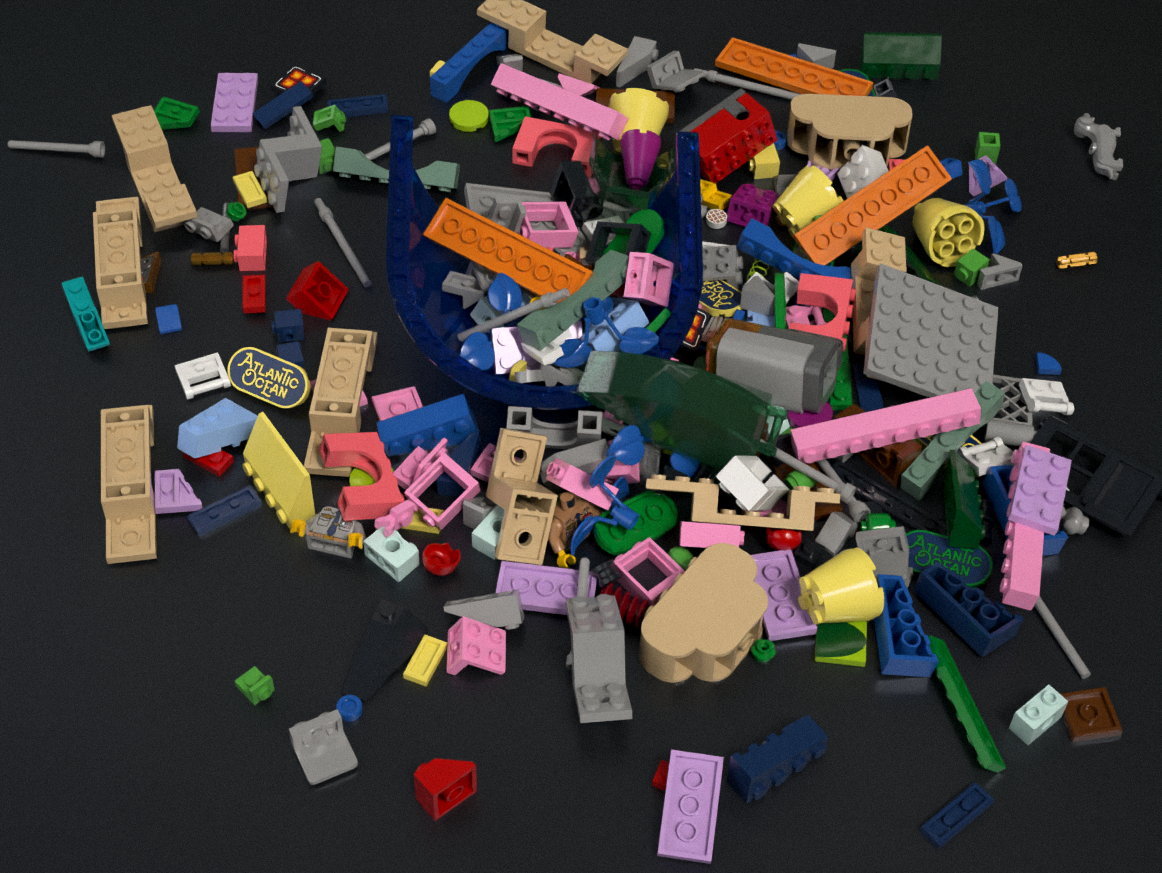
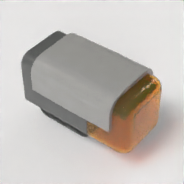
M733 318L726 319L707 342L705 348V375L737 400L758 405L783 407L786 411L803 414L804 410L819 414L836 385L837 371L842 364L843 341L838 338L796 329H780Z

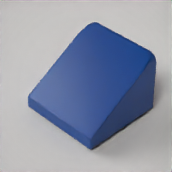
M953 158L940 160V163L952 179L962 175L960 160Z
M176 304L155 308L160 334L182 330Z

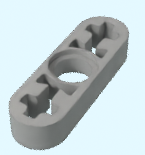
M541 369L515 372L516 384L545 381Z

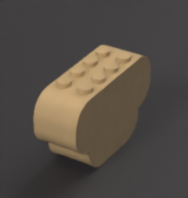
M801 94L794 97L791 101L787 144L793 151L807 154L813 165L828 168L829 170L839 168L840 170L848 161L851 162V157L862 145L881 152L887 166L889 158L902 156L906 152L912 121V109L907 102L893 97Z
M717 543L711 545L698 558L694 557L691 560L688 569L684 574L680 573L676 577L674 585L669 590H664L659 598V602L655 606H650L646 611L641 626L639 660L647 672L662 681L676 683L688 679L691 675L704 681H720L727 678L750 652L754 642L761 638L764 629L762 623L763 615L768 607V597L765 590L754 582L757 575V565L751 555L732 544Z

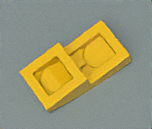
M701 179L692 185L695 191L701 193L703 197L702 204L722 211L729 206L732 195L717 191L716 183Z

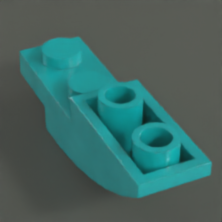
M83 276L62 282V288L69 303L71 313L88 352L109 346L108 337Z

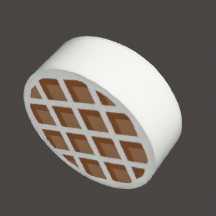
M720 209L708 211L706 224L709 227L720 229L726 225L727 214Z

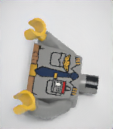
M326 506L320 513H317L307 521L294 519L290 529V533L299 532L300 537H304V534H306L309 549L352 558L354 546L362 549L363 541L366 539L362 524L357 520L344 521L339 506L338 508Z

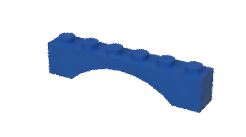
M493 22L486 26L430 77L431 96L447 103L458 93L465 78L480 59L493 51H504L508 47L509 30Z
M752 218L742 232L737 244L739 250L784 273L788 272L798 280H800L801 273L852 279L851 268L847 266H824L801 258L785 247L770 227Z

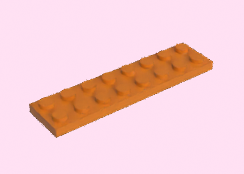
M733 37L715 60L716 67L799 94L868 96L873 88V82Z
M927 145L794 234L793 238L809 261L826 266L862 241V231L866 227L879 230L943 187L952 178Z
M445 198L423 233L425 238L497 275L498 273L508 275L518 286L540 297L548 292L554 293L564 288L569 290L571 296L594 274L591 270L448 198Z

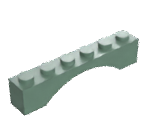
M336 147L333 171L339 172L340 177L351 178V174L359 175L361 180L371 181V177H376L382 183L391 184V180H397L399 185L411 186V183H418L419 188L431 189V185L439 186V191L451 192V188L457 189L460 164L435 161L419 170L395 172L376 165L361 150Z
M610 250L595 262L594 274L578 291L556 305L533 311L519 322L517 326L523 343L540 350L544 349L549 343L586 315L583 304L587 299L597 297L602 302L626 282L629 256Z
M985 381L974 393L981 407L980 424L939 433L902 474L901 489L920 501L932 488L947 465L949 451L955 450L957 452L977 429L988 423L1003 407L1005 392Z

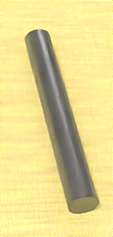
M229 203L223 204L222 216L230 219L226 214ZM230 230L221 238V253L229 251Z

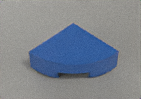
M1037 352L1035 358L1038 374L1060 375L1062 371L1060 364L1053 357Z

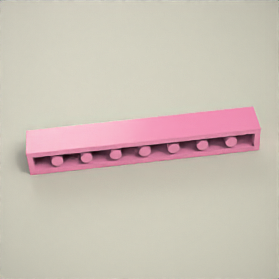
M502 63L491 83L492 86L497 88L496 92L505 97L509 94L511 99L519 103L524 100L525 105L533 109L538 106L540 107L539 111L550 115L552 112L555 118L561 121L568 119V123L578 128L582 125L584 130L592 134L595 131L599 132L598 136L608 141L610 137L619 140L629 119L616 110Z
M971 388L791 429V445L796 459L805 464L889 444L980 424L981 407Z
M1022 442L1019 449L1014 450L1011 459L1014 467L1010 474V481H1013V485H1011L1008 493V498L1011 499V502L1007 509V517L1009 516L1025 446L1029 445L1050 453L1049 448ZM1009 520L1005 528V535H1008V539L1003 548V554H1006V558L1001 572L1005 573L1000 585V592L1003 593L1002 603L1032 610L1040 595L1044 532Z

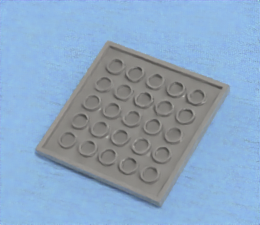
M880 263L876 268L863 374L929 398L971 388L975 393L985 381L991 384L993 381L998 307Z

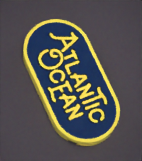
M693 270L683 272L675 278V281L702 305V310L710 313L711 316L719 317V314H725V317H732L737 309L744 310L740 308L742 292L723 280L695 282L692 277Z
M253 347L242 348L231 357L228 364V377L235 388L280 408L291 409L301 405L310 393V380H308L307 373L302 367Z

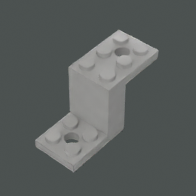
M301 106L293 107L292 116H290V131H288L286 137L262 139L259 143V149L256 150L257 164L254 166L255 175L260 178L262 189L266 191L270 205H273L276 213L285 211L289 181L315 178L318 175L322 145Z
M601 594L597 597L575 596L572 599H565L571 630L572 681L580 723L632 719V708L625 681L624 627L616 597Z

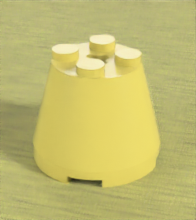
M627 88L626 92L614 93L610 97L608 108L616 110L629 118L619 140L612 138L613 147L618 156H622L620 140L622 134L626 131L640 129V133H647V130L658 136L660 135L668 118L669 105L667 101L657 98V93L646 89Z
M812 165L811 167H804L797 174L772 207L778 214L775 217L777 222L782 227L786 225L789 228L790 235L793 237L794 234L814 222L815 216L826 214L844 201L841 196L837 197L834 188L831 186V180L819 168Z
M941 198L928 199L923 203L917 204L914 208L913 229L927 255L941 266H956L957 260L981 244L984 236V222L972 208Z
M853 548L840 552L807 575L800 577L801 596L798 597V602L802 610H807L815 625L821 623L869 621L882 614L884 592L883 587H878L873 574L876 567L870 557L862 549Z

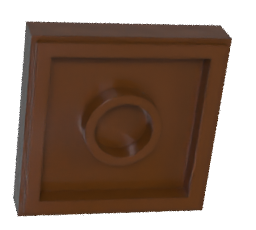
M1105 687L1061 693L1068 701L1062 717L1072 742L1121 735L1123 730Z

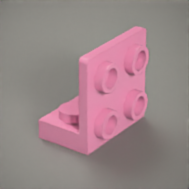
M443 438L430 453L418 446L393 472V475L397 478L398 485L407 490L443 453H447L448 450L445 448L448 440Z
M464 616L448 630L447 673L456 675L468 664L500 675L505 673V630Z

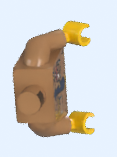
M564 492L560 495L561 503L555 506L548 542L554 553L559 555L557 565L561 568H568L566 560L570 565L576 564V558L571 554H566V552L571 549L572 538L579 525L589 515L594 517L600 516L603 513L598 505L580 498L572 492ZM594 527L585 538L594 533Z

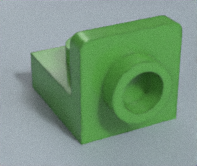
M335 104L314 112L313 126L317 131L335 125L339 132L344 131L346 117Z
M255 666L235 680L236 687L254 705L261 700H266L275 691L272 677L270 675L264 676Z

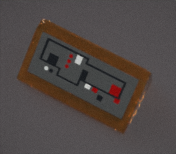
M154 252L141 258V271L146 293H153L161 265L159 252Z

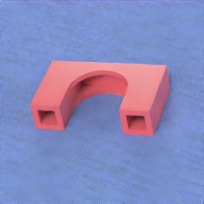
M525 117L512 148L513 163L532 167L536 155L542 147L549 144H564L574 150L572 161H580L586 176L591 178L602 148L603 138L598 136L599 132L595 131L592 134L584 130L583 127L578 128L573 125Z
M801 273L797 289V304L824 307L830 310L836 317L823 325L790 322L789 329L838 338L843 341V352H845L847 339L844 338V334L848 335L850 322L847 321V318H852L853 305H850V302H855L856 289L852 288L853 279Z
M377 432L323 435L319 453L324 467H357L370 474L375 481L372 485L343 487L337 503L344 521L377 519L390 514L391 508L404 502V496L398 488L397 478L391 470L390 460L384 452V444L380 441Z

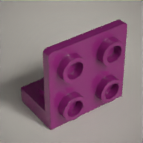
M742 184L730 199L727 221L746 227L752 218L768 226L771 211L773 210L772 205L780 195L772 190L759 189L753 184Z

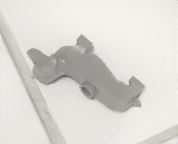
M1084 113L1082 117L1077 119L1074 125V133L1080 138L1088 136L1092 140L1089 154L1093 155L1095 171L1098 174L1116 180L1118 177L1117 171H1121L1123 168V159L1114 160L1113 157L1116 137H1120L1121 128L1113 130L1106 124H1095V118H1090L1088 113Z

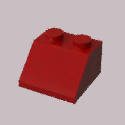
M317 261L302 270L286 300L296 309H301L303 314L332 320L349 289L322 263Z
M435 758L417 768L414 773L416 800L434 821L477 792L476 765L473 762Z

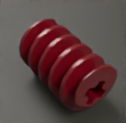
M610 582L599 595L608 594L615 596L622 622L626 620L629 626L635 624V628L640 630L645 613L648 610V599H645L640 604L638 603L639 595H636L631 600V591L628 590L624 595H621L622 587L619 586L613 591L614 584Z

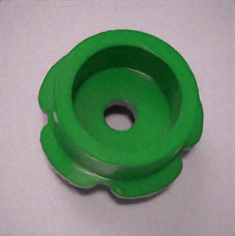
M239 202L228 204L226 214L231 220L240 221L247 215L243 204Z
M758 639L751 647L754 658L759 662H768L776 654L775 645L770 640Z

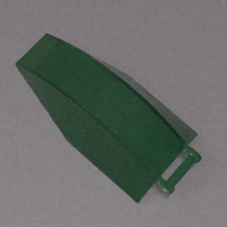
M594 134L589 164L602 208L632 214L640 210L650 209L673 176L674 148L671 147V151H667L656 158L647 185L642 189L636 190L626 183L622 153L617 152L616 149H612V152H609L603 143L596 139L597 134Z
M591 351L576 394L599 409L603 408L613 414V418L619 422L622 420L628 425L637 426L640 433L650 438L656 446L719 469H723L734 456H755L756 452L775 456L783 421L788 417V411L771 405V393L685 362L626 352ZM771 416L774 417L767 444L760 442L767 418Z

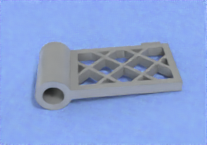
M993 375L992 385L993 383H1000L1004 386L1000 390L1003 392L1010 391L1015 396L1010 399L1004 394L1003 407L998 411L1003 418H992L985 424L984 441L989 442L991 438L999 436L1003 444L1020 447L1022 442L1030 443L1037 434V431H1034V426H1032V412L1028 410L1027 405L1020 408L1015 403L1021 400L1026 404L1023 394L1015 388L1019 386V382L1022 379ZM1009 406L1015 412L1009 414L1004 408ZM1020 415L1026 420V423L1019 422L1015 418Z

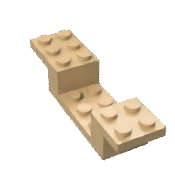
M486 0L477 9L478 16L509 30V49L562 74L590 84L601 73L608 76L628 55V48L597 34H594L584 46H581L546 30V11L524 0Z
M152 106L112 115L113 123L124 148L127 166L153 231L158 232L184 225L185 220L197 218V212L185 184H180L171 163L168 143Z
M129 197L96 201V212H93L96 289L101 305L102 325L104 329L148 324L146 291L141 271L140 247L143 245L139 198Z
M867 227L862 231L863 250L851 263L852 288L856 289L855 302H852L853 347L855 354L864 356L866 355L876 268L881 263L906 273L905 237Z
M340 328L327 329L309 411L311 435L304 468L309 474L350 477L352 466L324 467L319 447L324 434L360 432L361 416L359 405L366 371H372L378 340L377 332Z
M152 405L101 410V504L106 518V560L108 564L157 559L155 497L151 485L150 446H154V410Z
M651 475V479H646L645 486L647 490L692 493L690 517L692 522L813 531L815 503L840 504V494L834 493L832 488H817V492H811L810 487L794 486L793 490L787 492L785 519L784 514L768 513L767 517H760V512L744 511V515H736V510L720 509L719 514L717 513L719 484H714V479L700 478L698 483L690 482V477L676 476L675 481L666 480L665 475Z

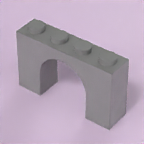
M508 406L507 429L547 436L545 448L571 449L601 440L602 412L579 411L576 422L552 424L535 419L532 416V408Z

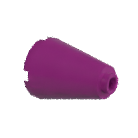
M633 129L622 134L620 144L626 183L632 189L638 190L645 187L648 183L661 148V138L647 130V133H640V129Z

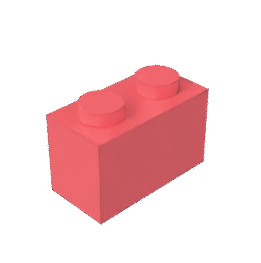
M265 225L239 226V234H235V246L238 247V250H234V262H238L239 271L265 270L267 250Z

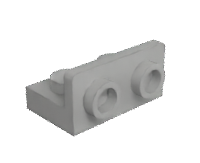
M495 197L487 219L518 234L522 220L526 217V208L522 205L520 197Z
M203 207L197 211V218L184 221V226L189 232H195L205 239H211L216 242L234 226L231 219Z

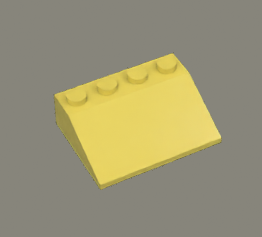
M264 412L259 413L243 452L245 463L242 466L247 476L254 478L253 481L257 490L264 492L269 507L276 509L280 522L282 524L286 523L289 529H291L294 519L307 521L315 515L310 474Z

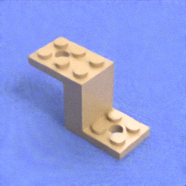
M500 428L485 496L505 510L495 552L497 559L542 565L558 497V495L537 483L547 440L545 435ZM522 449L524 451L523 458L520 461H515V452ZM528 532V540L525 543H519L520 534Z

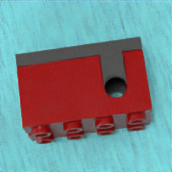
M741 88L676 133L679 144L684 148L682 152L685 161L707 181L713 183L719 182L777 141L769 111Z

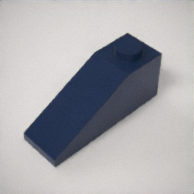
M480 430L473 431L448 455L470 475L480 448ZM445 471L434 481V484L437 485V494L458 498L465 491Z

